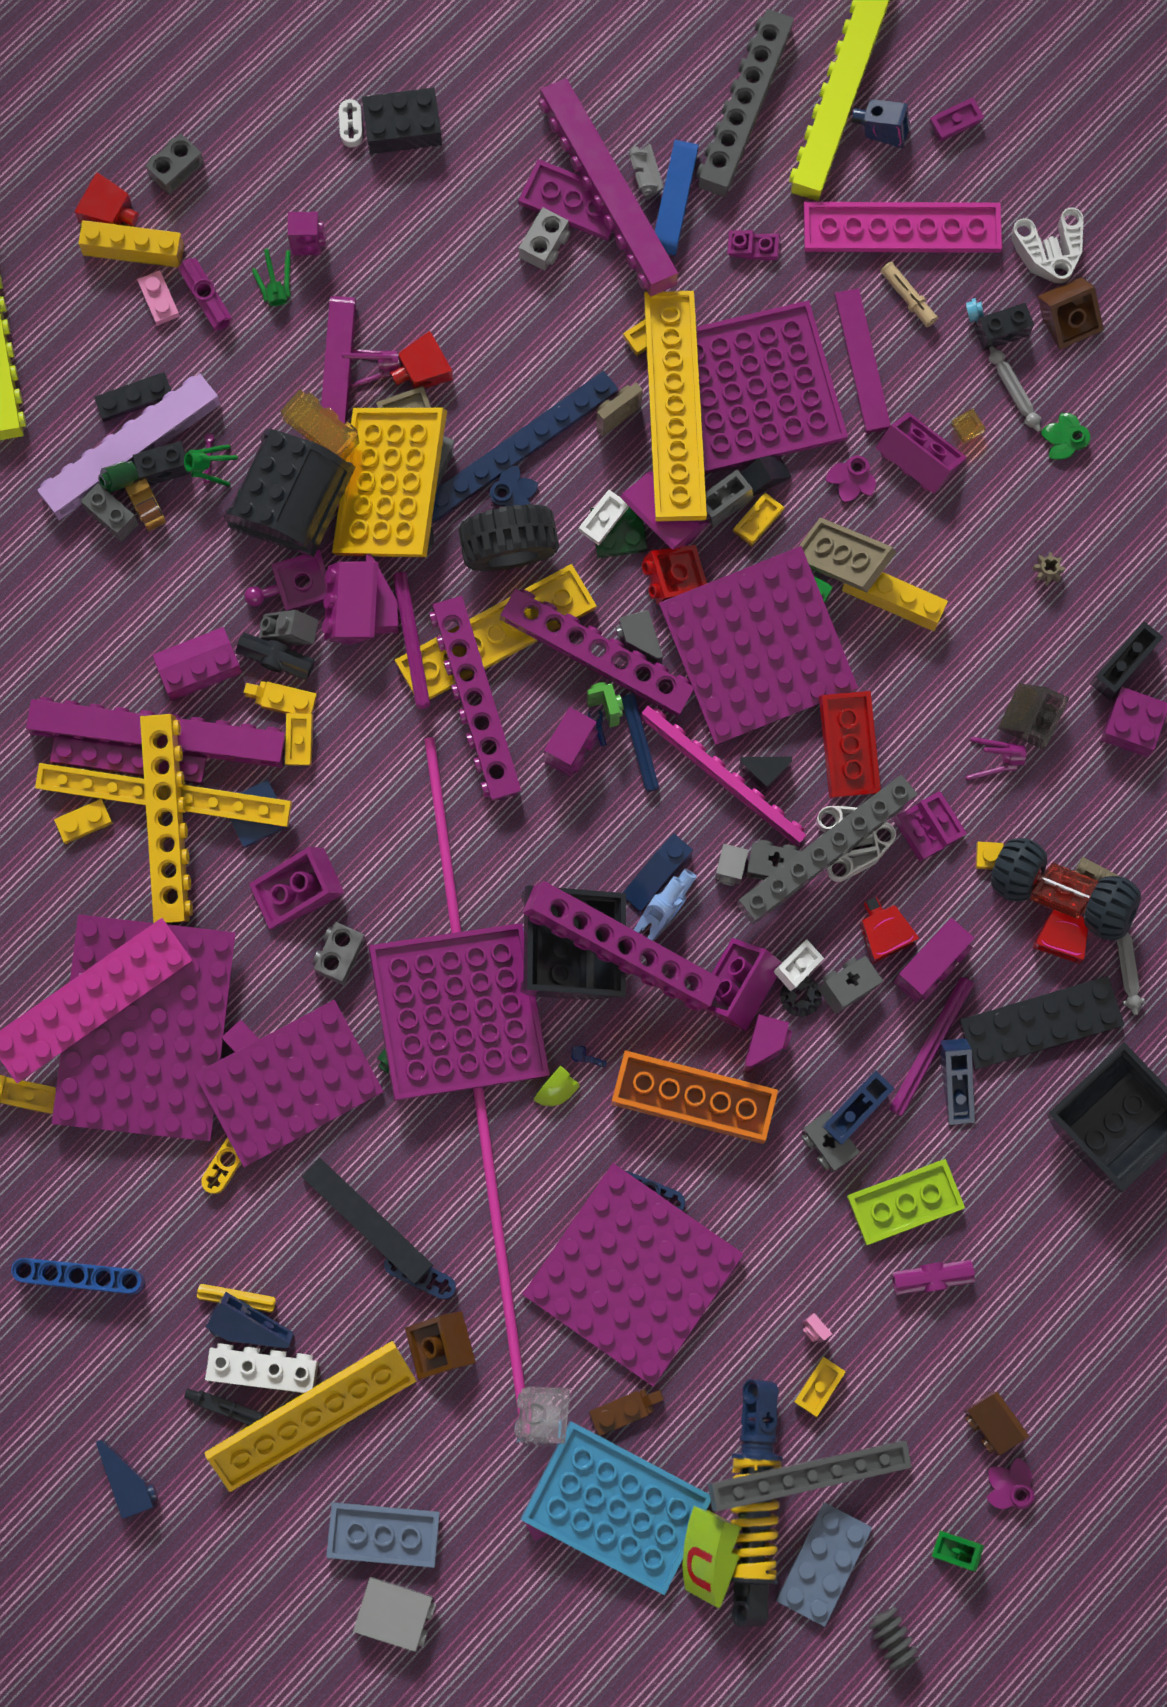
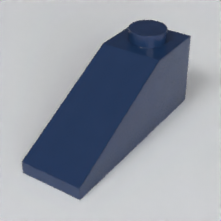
M673 833L622 892L626 893V900L641 912L692 857L693 849Z
M966 1038L940 1041L948 1124L975 1123L972 1049Z
M876 1070L873 1071L856 1087L822 1127L842 1145L895 1088Z
M228 1292L224 1293L209 1315L205 1328L209 1329L214 1336L222 1337L227 1341L288 1348L294 1333Z
M105 1440L95 1441L122 1519L157 1507L155 1501L158 1500V1495L154 1485H149L148 1481Z

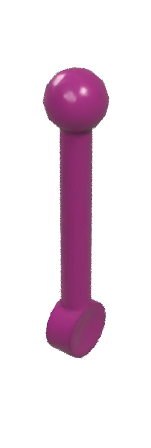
M207 433L204 436V440L207 443L206 448H211L215 440L212 433ZM210 461V467H209V469H208V470H205V473H206V474H209V475H210L211 461ZM203 479L205 483L211 482L209 480Z

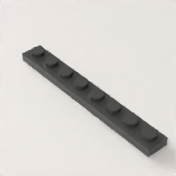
M897 1441L708 1483L712 1510L722 1511L912 1467L907 1441Z

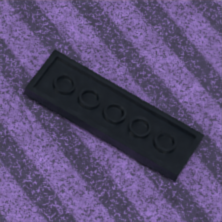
M1108 976L959 1020L963 1036L967 1039L972 1049V1063L975 1070L1124 1026Z

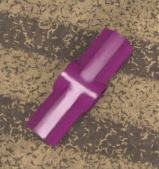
M188 258L183 261L177 269L214 331L228 327L233 318L197 259ZM202 292H211L207 297L200 296Z
M971 1260L943 1264V1262L919 1266L920 1268L892 1273V1282L896 1295L924 1291V1293L948 1289L947 1287L960 1286L975 1282V1272Z

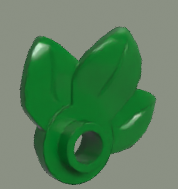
M1061 413L1059 423L1048 424L1041 430V435L1053 444L1049 452V458L1053 460L1070 458L1075 450L1084 449L1091 440L1089 430L1081 426L1078 418L1070 413ZM1076 434L1082 435V438L1079 440L1073 439Z

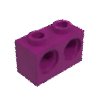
M288 212V239L292 255H322V246H326V231H324V221H319L318 212Z

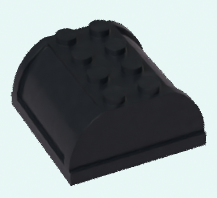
M265 429L260 438L261 444L231 507L227 508L223 518L228 523L227 526L233 531L314 557L356 467L315 442L274 429Z
M533 885L526 886L525 890L522 891L524 907L533 890ZM558 888L626 926V893ZM551 906L552 914L558 917L557 909ZM524 914V962L521 993L535 997L579 1000L626 997V973L620 971L618 965L600 960L596 957V953L589 949L583 950L574 945V941L567 937L556 936L551 932L552 929L545 925L534 924L529 920V916ZM574 918V926L580 930V922ZM596 931L597 939L602 942V934ZM619 943V944H618L619 951H620L622 954H624V953H625L624 946H623L621 943Z
M1125 1042L1047 1113L1051 1125L1062 1140L1097 1177L1120 1193L1129 1187L1167 1151V1086Z

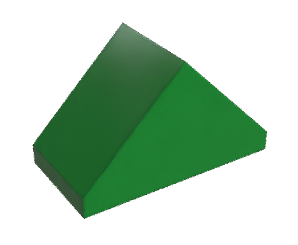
M939 1531L932 1557L976 1572L984 1545Z

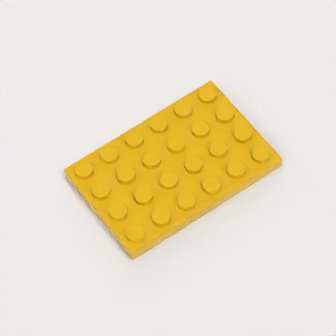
M353 408L346 461L352 463L356 468L339 502L333 554L337 556H366V554H372V556L427 557L447 410L444 408Z

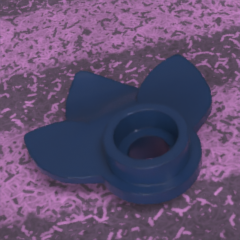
M511 466L501 473L499 481L490 488V498L498 506L510 507L513 505L531 504L528 499L536 493L539 484L532 479L520 478L519 466ZM499 491L507 493L504 498L499 497L497 494Z

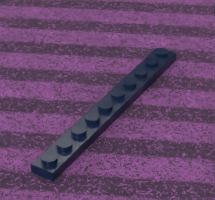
M603 370L438 487L435 494L431 526L498 479L501 473L508 467L516 466L595 410L602 403L616 395L619 389Z

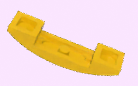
M0 1075L1 1104L53 1114L56 1087L23 1080L16 1083L13 1078Z

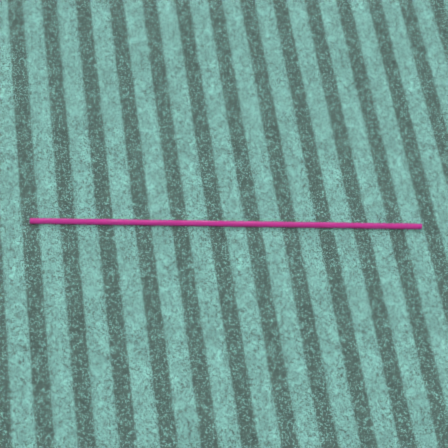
M429 737L425 738L424 741L451 933L461 932L436 745L435 738ZM480 1087L473 1089L520 1432L521 1434L531 1433L484 1089Z

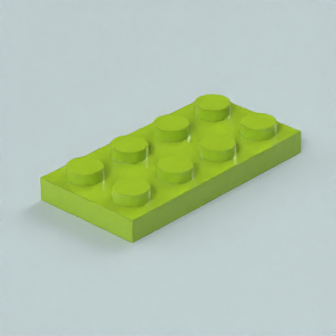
M946 1159L847 1195L866 1246L965 1209Z

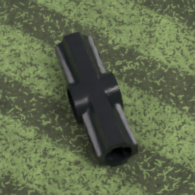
M245 632L240 636L235 651L238 655L259 662L261 666L277 673L282 671L306 681L310 677L315 663L313 658L292 651L283 643L275 640L268 642Z

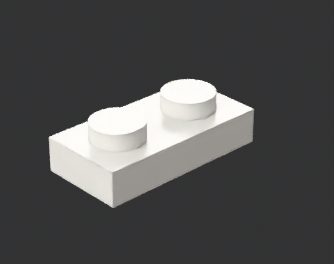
M608 490L580 525L579 532L597 545H600L629 506L619 496Z
M806 939L773 972L791 991L824 958Z

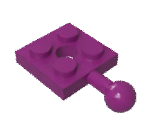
M320 550L316 551L314 557L304 554L271 564L277 584L263 589L252 586L244 594L246 603L253 607L261 605L264 598L280 594L285 611L300 610L323 603L327 593V583L325 581L326 569ZM300 576H306L310 579V583L306 587L296 585V580Z

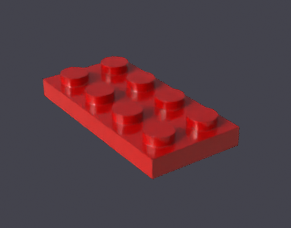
M871 691L820 695L819 702L829 798L878 793L881 787Z

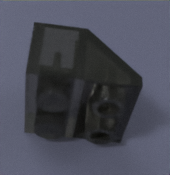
M1019 683L997 729L1044 750L1050 742L1069 698L1047 687Z

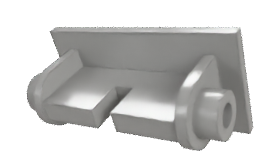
M648 144L642 150H639V147H632L628 154L633 169L638 170L635 176L639 192L645 195L646 200H649L664 189L651 144Z

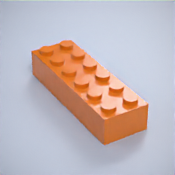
M625 1050L611 1105L764 1144L778 1090Z

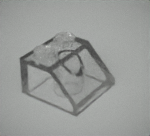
M549 1387L522 1388L517 1399V1407L520 1409L519 1420L516 1421L514 1428L515 1436H517L516 1443L546 1447L565 1444L570 1389Z

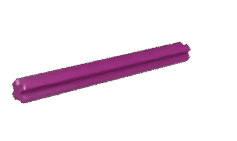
M402 571L393 575L415 703L418 709H426L430 707V700L406 572Z
M964 977L958 980L889 1110L895 1115H904L940 1048V1041L945 1039L973 987L971 980Z

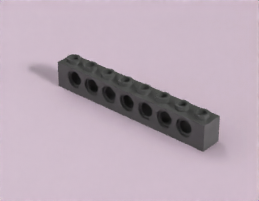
M766 9L764 17L759 16L755 26V31L758 32L755 38H750L746 50L749 52L747 59L742 58L738 72L741 73L738 80L734 79L730 89L732 94L731 100H726L721 112L724 115L722 122L717 121L713 135L716 136L713 143L709 142L706 148L705 157H707L705 164L701 163L696 175V178H699L698 188L726 198L792 32L793 17L770 9ZM766 37H771V38H773L774 40H773V41H767V40H765L764 38H766ZM757 58H763V59H765L766 61H765V62H758L756 59H757ZM748 79H755V80H757L758 82H756V83H750V82H748L747 80H748ZM747 100L749 103L741 104L739 101ZM739 121L741 124L733 125L730 122ZM723 142H730V143H732L733 145L727 147V146H724L722 143H723ZM721 163L724 165V167L717 168L714 166V164Z
M902 774L739 899L738 908L754 926L910 805L918 794Z

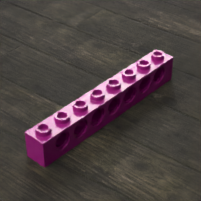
M525 589L521 591L514 590L500 615L501 621L677 718L679 717L695 688L690 685L689 679L681 675L677 677L668 673L669 669L662 664H651L646 661L647 657L635 650L630 652L623 648L625 645L614 638L608 640L602 637L600 630L592 626L584 627L579 624L580 620L567 613L564 616L557 612L558 608L547 601L541 603L535 600V595ZM527 609H534L537 611L538 617L534 620H529L525 617L524 612ZM550 621H556L561 629L557 632H551L547 629L546 624ZM573 633H578L582 636L583 642L578 645L572 644L569 636ZM599 645L604 648L605 654L601 657H596L592 654L591 648ZM616 658L625 659L627 667L625 669L616 668L614 660ZM645 670L648 672L650 679L642 682L637 679L636 672ZM662 682L669 683L672 692L663 694L660 692L658 685Z
M459 596L432 604L433 612L429 613L433 627L438 626L440 636L436 637L440 652L445 651L448 659L444 661L447 675H452L455 682L454 685H451L455 700L460 699L462 709L458 711L462 724L467 723L470 733L466 734L469 748H475L477 758H473L476 771L477 773L482 772L485 781L481 783L484 797H489L491 802L518 795L521 793L520 784L463 597ZM448 622H456L459 630L455 633L448 632L445 629V625ZM455 646H463L467 653L463 657H456L452 653V649ZM463 670H470L474 678L466 682L460 678L459 674ZM471 694H477L481 698V703L477 706H472L467 702V697ZM479 718L487 720L489 727L485 730H478L474 722ZM488 742L494 744L496 752L492 755L485 754L482 751L483 744ZM493 767H499L504 775L500 779H493L489 775V770Z
M545 881L534 885L522 912L529 916L531 922L549 927L556 936L569 938L574 941V945L578 948L591 950L596 953V957L600 960L618 965L620 971L640 977L642 983L662 989L664 995L684 1001L685 1006L692 1010L699 1011L711 1006L721 978ZM551 906L557 909L558 917L552 914ZM574 918L580 922V930L574 926ZM596 931L602 934V942L597 939ZM619 943H621V944L624 946V949H625V953H624V954H622V953L619 951V948H618V944H619ZM641 955L646 958V966L641 962ZM663 967L668 970V978L663 974ZM685 979L688 980L691 985L690 990H688L685 986Z

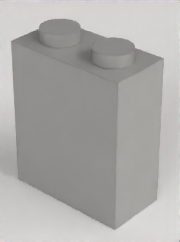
M370 1577L353 1632L416 1652L417 1647H423L428 1631L423 1630L426 1619L432 1620L436 1604L431 1603L433 1596Z

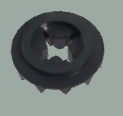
M806 976L794 988L801 992L807 987L806 997L811 1003L802 999L794 1004L797 994L794 990L790 991L785 984L783 985L780 999L787 1012L794 1016L804 1017L811 1015L819 1008L822 994L818 990L819 985L815 979Z

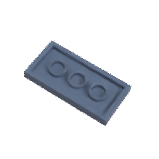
M332 1502L326 1558L435 1567L440 1512Z
M823 1502L776 1601L825 1627L872 1527Z

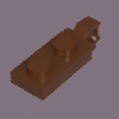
M645 1389L637 1390L590 1410L589 1413L598 1435L601 1436L648 1416L649 1413L654 1412L652 1405L663 1401L664 1398L660 1390L647 1395Z

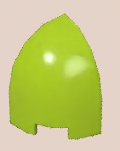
M560 1066L534 1097V1101L543 1106L551 1107L563 1104L575 1093L580 1085Z

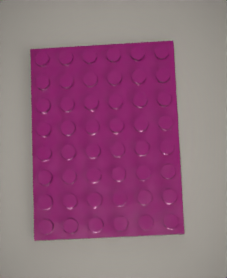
M78 914L70 981L153 923ZM168 925L193 961L60 1054L52 1124L211 1141L214 1111L194 1074L221 1060L223 1043L221 1037L224 1035L236 932Z

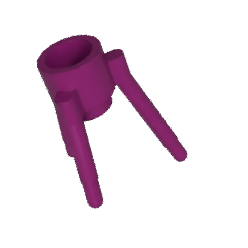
M354 349L353 353L342 354V358L378 360V369H383L384 371L351 383L350 388H355L384 377H391L390 372L399 368L397 351Z
M971 737V742L1000 747H985L983 750L987 753L1002 754V761L1007 763V765L967 775L965 779L972 780L1005 771H1017V765H1025L1026 762L1025 746Z

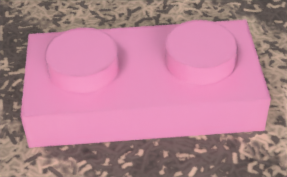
M160 270L137 279L157 326L180 317Z
M815 1313L802 1322L805 1326L803 1332L812 1342L817 1340L821 1343L832 1334Z

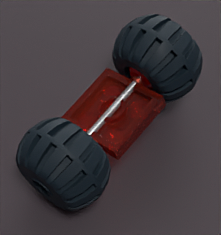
M1015 838L1009 840L1003 846L991 875L992 887L1003 898L1016 902L1030 899L1076 919H1079L1085 910L1084 923L1090 932L1097 937L1106 940H1116L1126 935L1134 921L1141 901L1140 890L1133 882L1120 876H1107L1097 881L1053 862L1045 872L1047 854L1039 844L1031 839Z

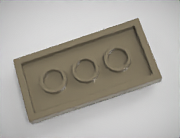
M821 517L799 545L802 546L811 569L866 593L896 554L894 548Z

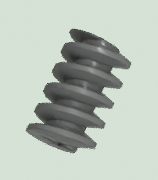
M897 1607L890 1608L872 1618L874 1621L868 1627L869 1629H878V1632L873 1637L874 1640L883 1639V1642L878 1647L879 1650L888 1649L887 1654L883 1657L884 1660L893 1659L894 1661L888 1667L889 1670L901 1669L921 1658L912 1657L918 1650L916 1646L907 1647L913 1639L911 1636L903 1637L908 1629L906 1626L898 1627L903 1619L901 1616L893 1617L898 1610Z

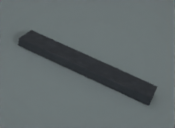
M321 1158L303 1174L302 1178L415 1285L434 1266Z

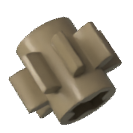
M1052 552L1046 558L1039 555L1037 558L1039 564L1034 565L1032 568L1038 574L1036 581L1041 579L1045 582L1046 586L1052 580L1058 583L1061 579L1059 574L1065 571V567L1060 566L1062 558L1059 557L1057 559L1053 557ZM1051 567L1053 571L1051 569L1046 571L1044 568Z

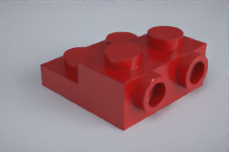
M696 545L683 546L673 550L671 548L653 550L643 558L642 571L644 575L649 576L651 583L649 585V595L652 599L656 600L657 605L660 602L707 584Z

